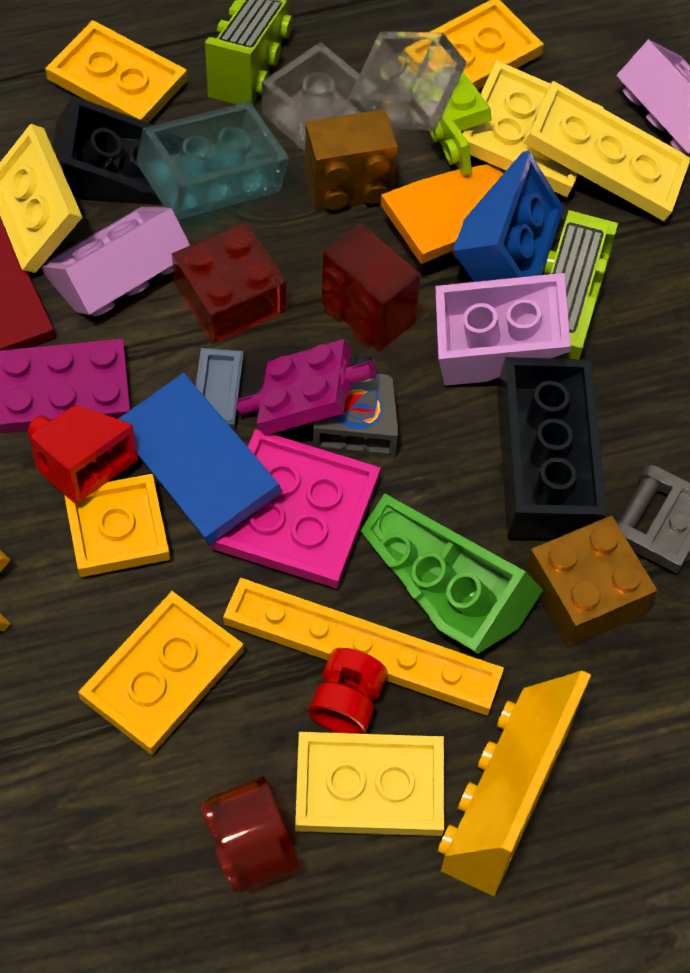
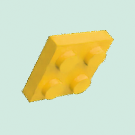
M153 474L107 482L77 504L65 496L80 577L170 560Z

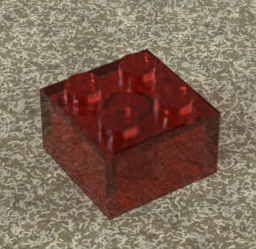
M247 221L171 253L174 284L212 344L287 311V282Z
M360 223L323 251L322 303L334 317L339 316L352 328V331L359 340L365 343L369 342L380 352L415 324L421 274Z

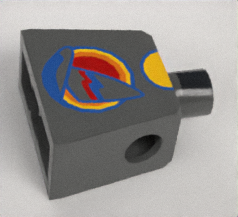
M358 355L351 359L350 366L367 362L368 360H372L376 366V361L369 356ZM376 374L377 377L375 379L353 384L346 396L343 414L314 422L313 447L335 453L395 458L398 424L393 378L385 374Z

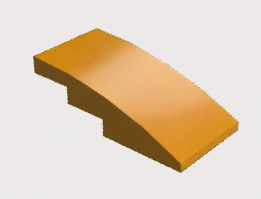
M492 164L471 167L472 174L463 176L459 170L450 171L381 195L380 205L421 264L449 252H452L456 258L453 252L454 244L464 219L506 170Z

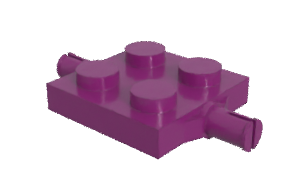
M345 339L321 344L305 351L268 361L262 389L257 394L238 398L236 407L241 416L259 411L257 425L264 435L344 413L345 399L353 384L375 379L377 377L376 366L372 360L350 366L352 350Z

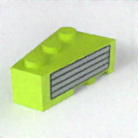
M235 0L229 8V15H232V18L229 22L221 20L217 25V31L221 32L217 39L209 37L205 42L208 97L253 108L258 94L263 95L267 89L270 67H276L278 64L282 39H288L292 31L293 16L288 15V0Z
M568 211L557 252L550 250L544 274H565L571 351L551 359L580 360L618 223Z

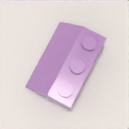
M648 39L616 76L626 85L623 89L624 94L636 105L640 106L643 104L649 110V113L646 115L647 119L660 131L663 132L666 129L673 136V139L670 141L671 145L676 150L690 156V65L682 56Z
M140 207L46 261L40 269L75 312L92 314L95 317L111 310L115 306L113 300L127 293L128 296H131L146 289L150 285L148 280L160 272L162 275H167L178 270L184 265L182 259L194 252L172 208Z

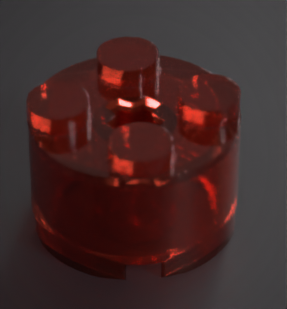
M265 775L208 797V801L199 804L209 832L213 833L219 847L215 849L218 860L226 878H229L234 892L242 889L244 892H247L301 869L276 803H274L273 794Z

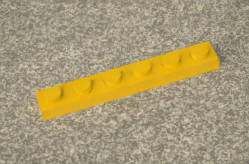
M243 578L239 579L223 616V622L226 626L324 660H328L331 651L336 648H351L364 652L379 660L387 668L388 675L385 681L486 716L490 712L504 667Z

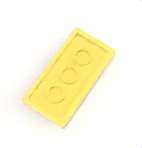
M552 81L546 90L524 141L525 145L663 221L672 213L690 162L689 156L555 81Z

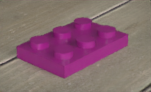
M123 339L0 351V433L28 431L29 425L35 417L44 415L53 420L72 406H81L116 419L130 411Z

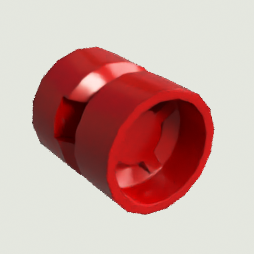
M351 648L333 649L321 675L324 683L319 684L308 708L309 717L323 728L335 733L365 734L375 710L371 701L377 700L381 694L388 675L387 668L379 660L364 652Z

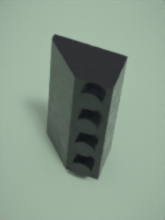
M505 357L497 383L507 537L552 539L606 518L607 508L592 360Z

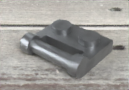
M647 465L639 476L640 485L616 523L634 552L678 574L690 552V483L657 466ZM656 492L667 494L668 497L648 532L644 534L636 530L635 527Z

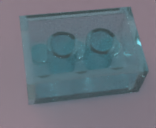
M249 101L143 128L136 164L164 207L172 208L177 220L279 192L289 157Z

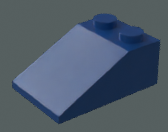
M530 151L522 152L463 221L458 238L454 244L453 252L473 282L539 276L543 274L564 207Z

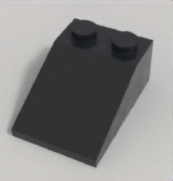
M73 96L56 121L52 146L73 196L91 201L174 206L177 203L185 136Z

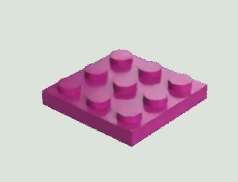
M255 429L248 448L279 483L283 492L210 544L209 548L338 589L380 478L381 467L277 435H264L262 431Z

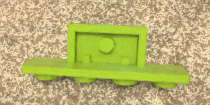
M409 58L402 60V76L398 77V84L403 98L411 100L417 118L420 121L425 120L433 141L441 143L448 163L450 165L455 164L463 176L472 174L469 143L461 131L492 121L490 106L459 65L452 68H444L437 73L422 77Z

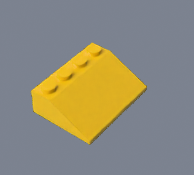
M578 671L523 688L516 704L509 700L507 701L497 723V727L503 729V733L497 744L488 741L477 766L485 770L478 785L469 782L459 803L458 809L465 812L458 828L449 824L437 852L445 855L441 872L495 897L569 733L591 674Z

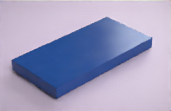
M184 372L119 418V420L133 425L138 457L209 545L283 492L275 478Z

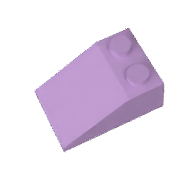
M564 273L435 286L438 357L444 386L488 382L499 378L505 357L551 359L571 351Z

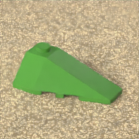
M387 494L383 495L360 530L406 586L412 597L429 615L435 626L442 633L477 654L519 629L543 591L526 571Z

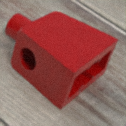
M72 406L53 420L44 415H39L31 421L28 428L35 466L38 472L76 504L138 460L133 425L81 406Z

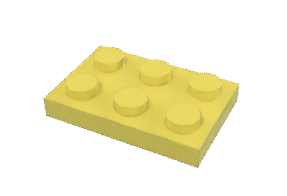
M30 124L0 162V216L22 270L36 273L52 255L55 249L82 219V215L44 128Z
M299 732L295 831L443 836L444 737Z

